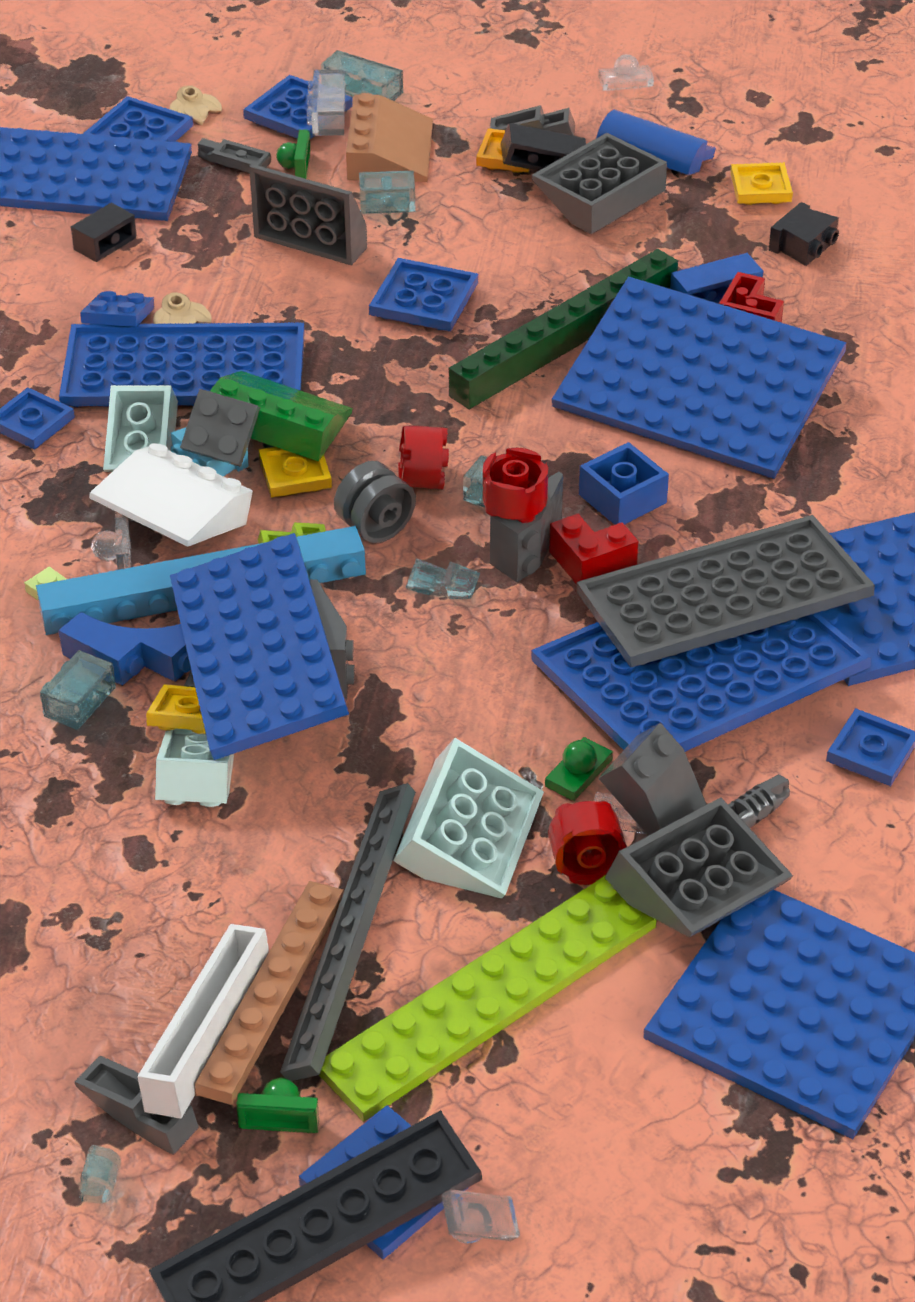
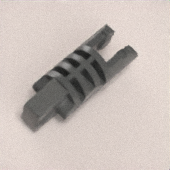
M778 774L761 784L755 785L728 805L751 828L773 813L790 796L789 780Z

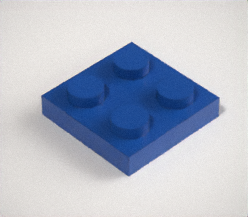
M113 291L101 292L80 312L81 323L137 327L155 308L154 297H144L142 293H130L124 296L117 295Z
M27 387L0 408V433L35 450L75 418L74 408Z
M855 708L827 751L826 761L891 786L915 748V731Z

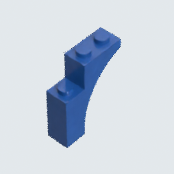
M80 612L58 630L64 656L122 686L144 667L174 682L191 670L181 624L161 628H129L108 624Z

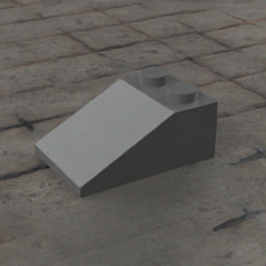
M557 472L548 478V501L545 508L536 515L534 521L521 523L518 520L490 516V564L516 582L533 574L540 568L549 550L550 523L562 519V473Z
M310 579L343 695L347 699L348 685H354L355 665L348 664V661H353L354 640H347V626L318 580Z
M661 722L637 735L598 778L648 836L707 805L684 749Z

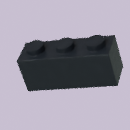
M508 123L501 141L503 164L540 171L586 145V141L582 137Z

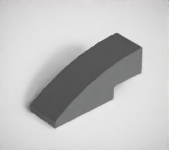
M540 105L493 117L490 123V129L506 130L508 123H514L575 136V122L570 108L544 114Z
M100 1055L74 1081L76 1087L125 1127L155 1146L174 1155L199 1128L192 1106H188L181 1119L144 1112L137 1078L139 1073Z

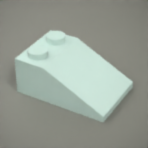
M111 385L104 472H113L135 450L148 447L153 443L165 445L170 451L172 446L171 432H174L176 429L178 400L171 385Z
M187 729L166 731L156 759L155 800H164L165 803L171 805H180L185 803V801L199 802L202 806L206 807L219 806L221 803L226 804L230 791L234 754L214 760L209 749L206 734H197Z

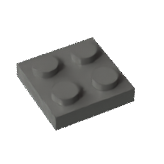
M199 389L180 448L241 467L260 407Z

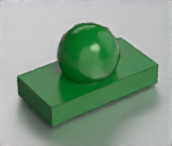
M299 130L297 145L291 142L283 143L276 152L277 161L283 168H295V176L307 179L311 154L310 132L308 130Z
M586 737L571 742L566 746L562 754V761L545 778V787L575 801L613 760V751Z
M285 1078L273 1079L265 1085L262 1094H238L236 1106L240 1129L318 1133V1098L300 1097L297 1086L291 1080Z

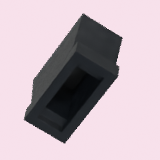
M800 202L771 226L769 251L776 254L782 252L807 266L815 258H819L822 252L830 245L836 243L839 237V217L812 210L810 205Z

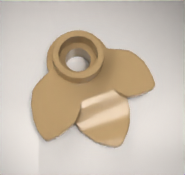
M183 86L177 91V99L171 103L170 110L192 116L194 122L202 125L207 118L208 112L221 113L222 106L217 98L202 93L197 87Z
M175 292L167 294L163 298L162 307L154 314L153 323H211V315L202 304L191 302L186 295Z

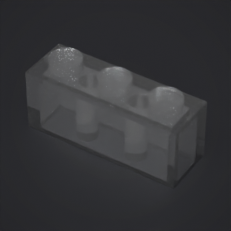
M313 70V80H308L307 125H312L313 136L345 134V70Z

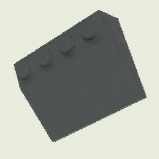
M605 133L532 174V180L571 224L593 234L666 190L667 162L609 133Z
M254 164L249 166L255 238L351 266L367 249V225L351 191Z
M720 797L619 851L605 878L628 905L690 938L788 882L793 875Z

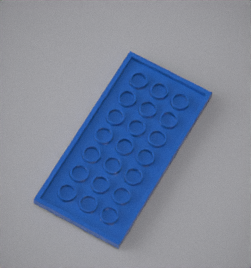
M0 127V206L92 214L112 202L134 214L135 218L168 221L192 154L191 143Z
M304 323L139 324L137 327L71 324L59 401L72 407H109L111 385H171L178 400V405L194 406L199 389L210 391L220 377L239 371H244L301 391Z
M295 533L278 537L254 547L245 548L234 554L216 558L210 562L183 569L178 573L170 575L208 745L214 760L349 715Z

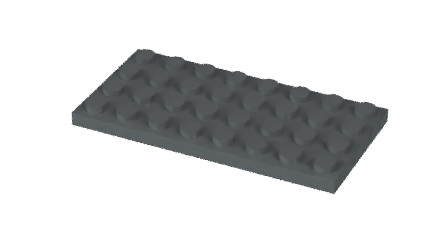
M814 515L577 582L578 595L630 667L643 665L668 656H674L678 653L874 596L875 590L873 582Z

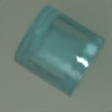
M92 1145L89 1148L80 1180L81 1201L102 1204L111 1199L121 1165V1158L116 1152L97 1145Z

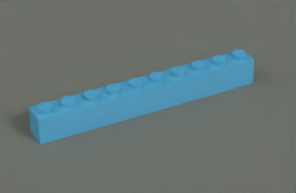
M356 526L297 537L309 580L317 579L319 583L366 575L365 549ZM260 544L36 585L45 634L59 633L58 630L80 612L99 621L113 623L176 611L177 605L170 575Z

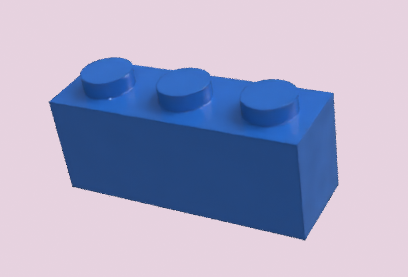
M748 253L672 272L670 289L719 304L737 272L763 278L764 271Z

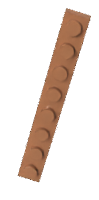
M312 881L308 882L195 1083V1095L233 1105L333 921L344 889Z

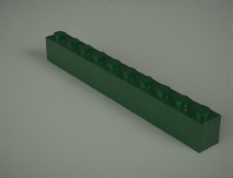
M656 249L449 367V397L470 410L583 344L593 334L628 276L670 289L671 273L678 271V260L660 249Z

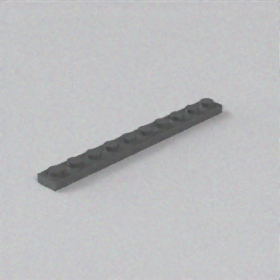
M408 783L379 792L280 1071L288 1080L294 1081L320 1075L416 793Z

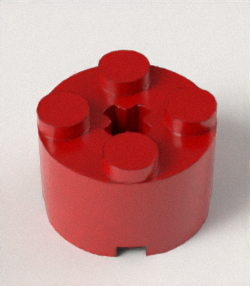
M414 425L402 427L399 452L401 454L400 462H398V477L403 479L412 488L444 489L445 472L441 471L442 467H448L449 449L443 448L447 444V428Z
M507 448L505 454L496 456L495 452L488 456L483 464V503L486 513L490 516L518 520L521 523L534 521L536 515L545 508L548 501L547 463L544 464L541 461V456L537 452L526 448Z
M583 801L574 804H562L556 809L555 817L549 825L548 837L557 870L561 875L563 873L568 876L569 881L575 884L591 885L607 875L618 852L627 847L618 816L612 809L611 804L606 801Z

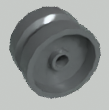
M367 461L352 469L341 481L334 496V510L338 517L347 525L356 526L359 535L371 543H382L397 535L411 519L416 506V495L413 488L379 461Z

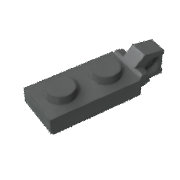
M202 138L197 144L198 157L209 162L222 164L225 167L239 169L249 174V166L251 164L266 168L272 162L270 152L225 139L218 143Z

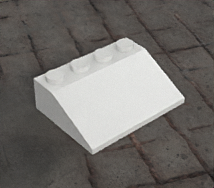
M153 443L148 447L135 450L90 492L89 498L188 547L246 525L253 490L242 486L241 482L236 479L226 478L217 474L213 468L200 466L192 462V459L188 456L177 455L169 451L165 445Z

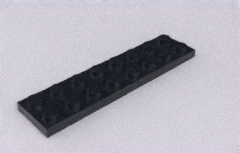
M440 1110L149 1269V1273L164 1302H264L481 1181L482 1173Z

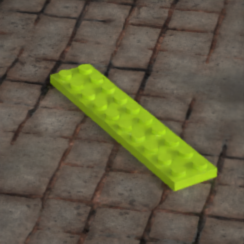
M605 875L325 1057L319 1076L365 1122L386 1105L389 1106L656 928L657 920L628 905L606 880Z

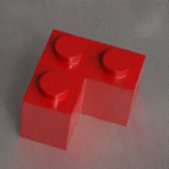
M737 272L719 304L782 323L784 301L764 296L765 278Z
M579 514L550 523L549 552L576 585L578 581L637 565L639 541L623 522L596 532L590 528Z

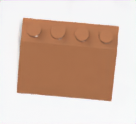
M370 93L354 94L346 149L347 180L427 182L433 119L381 95H372Z

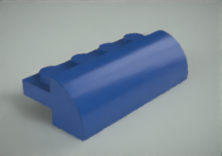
M612 110L606 115L596 137L598 138L605 133H609L666 161L667 168L687 175L700 172L702 161L714 158L716 150L715 147L707 145V140L617 110Z

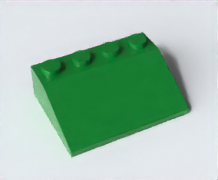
M244 371L220 377L210 390V392L260 407L251 439L318 462L353 411L351 407Z

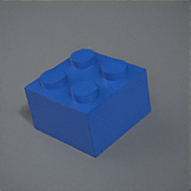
M627 442L580 465L579 495L614 525L621 522L625 525L667 503L669 474L630 442Z

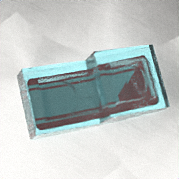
M416 558L405 588L430 596L448 599H471L480 573L451 561L446 570Z

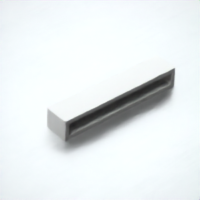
M236 924L229 925L137 1076L144 1112L180 1119L183 1117L195 1096V1083L269 953L266 929Z

